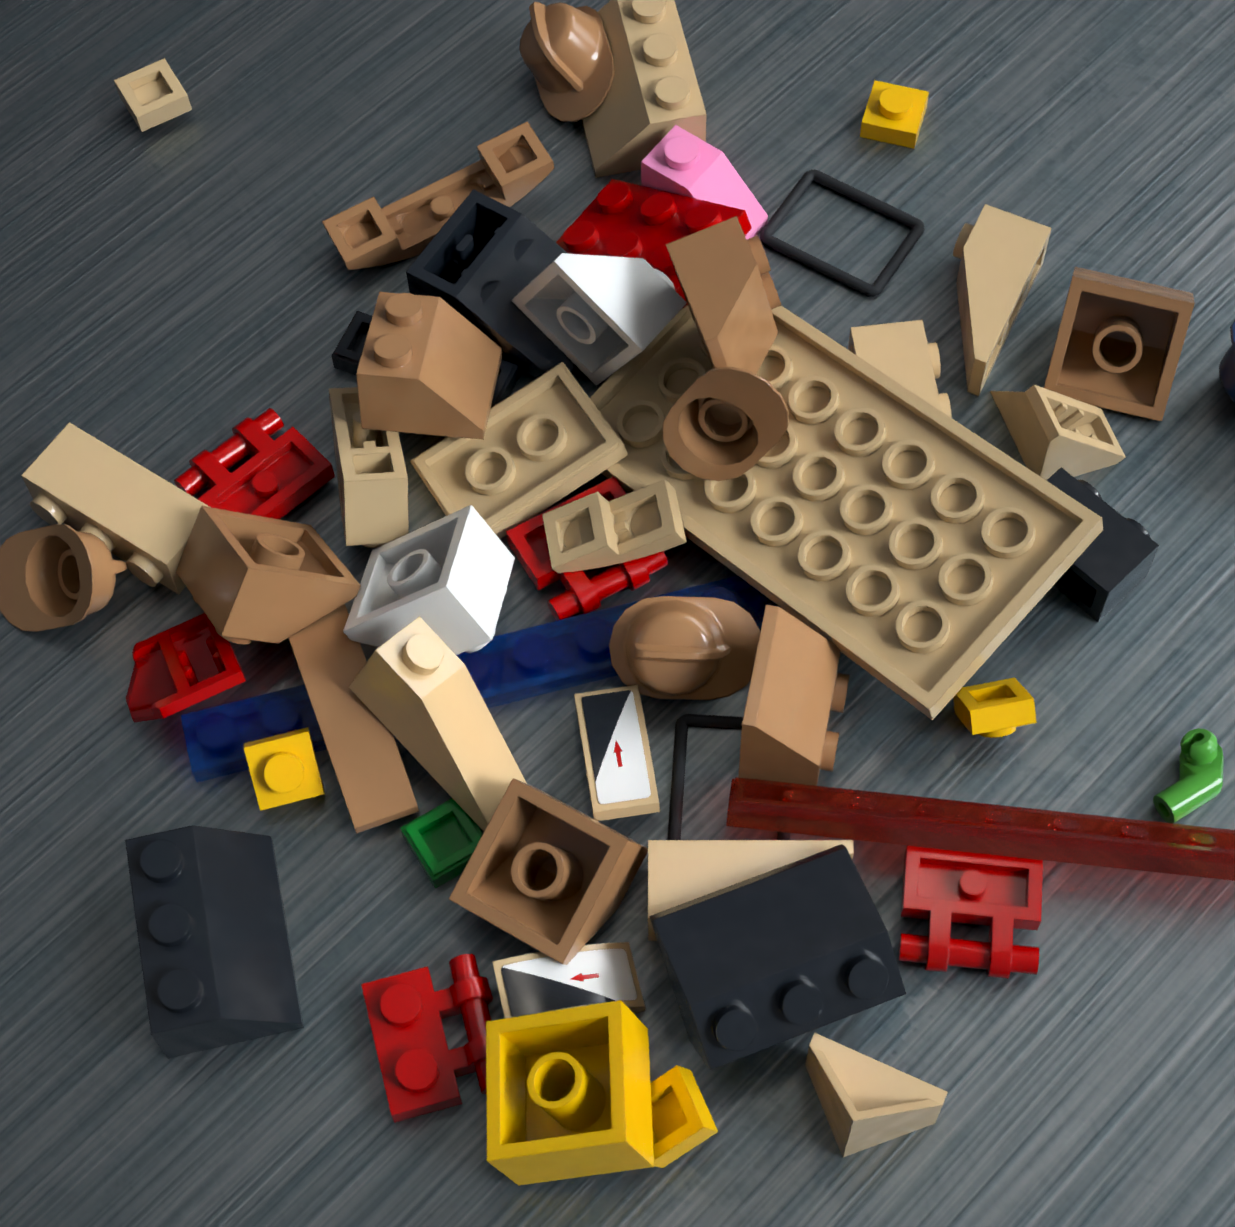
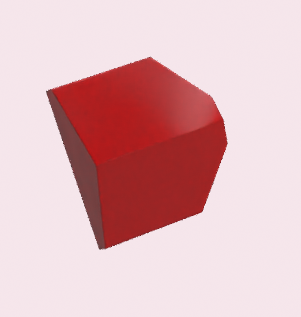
M203 613L134 645L132 656L135 665L126 695V702L134 723L164 719L245 682L246 677L230 642L216 632L212 622Z

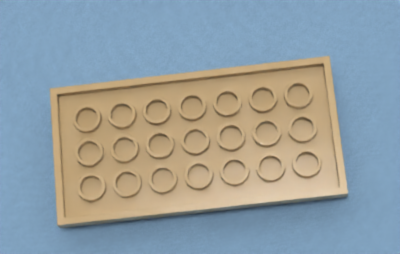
M686 305L640 354L615 371L590 397L591 401L622 441L628 453V456L601 474L608 479L615 477L627 493L662 479L667 480L676 490L684 532L688 539L786 612L834 643L841 653L933 720L1103 531L1102 517L783 306L771 310L778 335L756 374L768 380L782 395L789 410L788 428L782 438L750 470L738 478L714 481L701 479L683 470L670 457L663 441V422L671 406L698 377L713 369L688 305Z

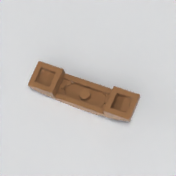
M528 121L478 145L479 161L383 208H380L373 196L322 221L347 269L381 266L420 255L473 189L508 207L513 206L527 195L555 168L553 160Z
M344 604L290 636L289 641L357 834L419 812L393 734L349 688L367 661L360 642L350 640L343 632L349 616Z

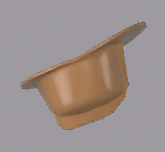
M533 2L529 6L531 20L524 28L520 39V54L524 63L535 77L542 102L548 113L562 122L579 121L591 115L603 103L612 85L615 71L613 54L602 19L595 9L588 6L574 8L561 2L545 6L540 2Z
M734 367L711 369L698 377L671 406L663 422V441L670 457L683 470L701 479L714 481L734 479L750 470L780 441L788 428L789 410L782 395L768 380L755 373Z
M54 524L19 532L7 538L0 547V611L9 623L22 631L38 632L75 625L85 619L86 616L99 611L109 603L114 593L115 575L127 569L126 562L114 560L105 542L96 535L76 531L69 525Z
M658 596L644 598L628 607L614 624L609 643L611 662L622 682L627 686L638 685L639 693L658 699L711 700L728 697L745 687L751 680L760 629L751 614L732 601L715 597Z

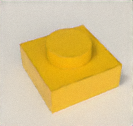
M874 80L861 122L860 137L915 149L927 108L929 92Z
M1015 677L962 687L953 697L955 714L972 735L978 734L988 738L1003 737L1015 732L1018 726L1037 723L1034 698Z
M309 727L244 743L243 748L260 811L325 794Z
M676 1065L651 1082L654 1166L664 1168L716 1134L718 1130L691 1070Z

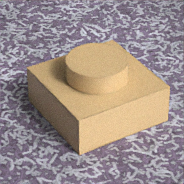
M165 58L114 80L121 100L141 132L192 110L186 91Z

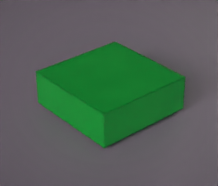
M453 798L400 828L404 840L435 889L463 873L483 835L477 824Z

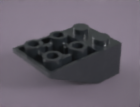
M473 189L406 271L410 294L442 298L502 348L501 360L518 365L520 370L535 378L540 377L561 362L566 365L572 375L578 369L511 301L561 253L567 252L522 213Z

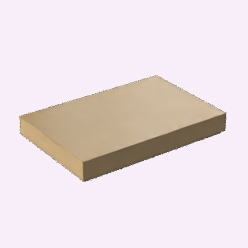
M561 362L490 409L484 440L447 436L410 460V462L446 516L472 505L497 537L501 539L506 535V531L535 517L628 456V453L614 430L566 365Z

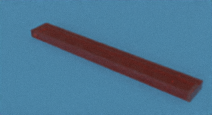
M735 777L731 782L726 826L1235 881V830L739 777Z

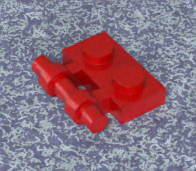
M268 408L254 420L247 417L233 427L232 432L234 435L213 451L209 452L204 449L189 460L191 467L174 479V483L178 488L191 496H194L206 486L210 488L198 500L211 508L280 520L333 479L335 474L332 464L294 427H291L277 439L273 440L271 436L284 427V423L272 408ZM250 454L253 456L232 473L228 471L229 468L246 455Z
M611 477L506 531L509 547L538 591L558 580H561L567 591L547 601L548 607L558 623L577 613L582 617L591 614L601 608L600 601L626 587L634 591L650 582L649 575L668 566L667 557L664 551L643 558L616 564L589 579L583 570L557 573L552 569L542 514L595 492H599L608 501L626 495V492L615 477Z
M907 844L904 855L901 917L928 920L927 936L900 934L898 961L925 963L926 971L947 972L948 966L985 969L987 977L1008 979L1010 972L1037 975L1039 947L1013 945V928L1037 931L1040 926L1042 915L1043 857ZM951 922L989 926V942L950 938Z
M474 954L459 955L449 961L454 984L449 988L434 991L428 966L361 984L394 1123L461 1105L462 1100L456 1080L460 1076L476 1072L481 1093L487 1094L486 1021H492L488 1005L493 1001L489 980L486 977L480 976ZM462 1014L468 1043L462 1047L449 1050L442 1019Z

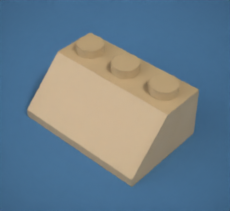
M610 0L598 13L602 19L613 54L615 71L612 85L603 103L591 115L581 119L595 178L641 170V161L675 125L706 142L707 114L675 1Z

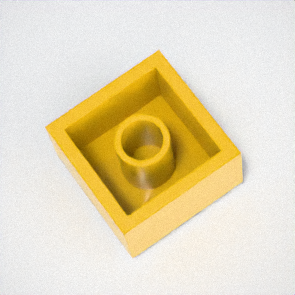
M622 1000L486 1021L488 1163L518 1186L654 1167L648 1028Z

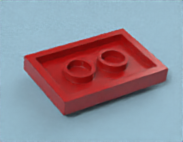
M612 179L573 224L564 231L556 243L568 254L644 258L654 269L660 270L668 276L675 287V291L686 301L666 244L737 216L745 236L752 229L746 211L743 209Z

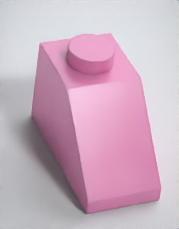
M677 125L641 161V186L745 210L752 229L745 236L746 239L756 236L768 223V215L725 154Z

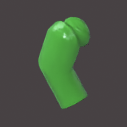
M1193 729L1182 737L1180 742L1181 753L1179 755V781L1153 797L1156 810L1169 824L1176 823L1214 799L1222 790L1223 751L1217 743L1216 736L1209 730Z

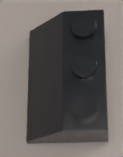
M191 825L126 839L125 844L150 1031L167 1058L304 1028L274 844L271 836Z
M843 844L649 916L689 1041L710 1070L906 994L888 931L847 848Z

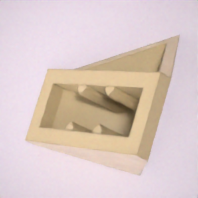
M1033 385L1025 392L990 391L1026 467L1045 480L1049 479L1061 467L1075 477L1115 465L1126 458L1101 408L1037 385Z
M814 1033L809 1044L805 1066L842 1157L936 1123L947 1096V1091L817 1033Z

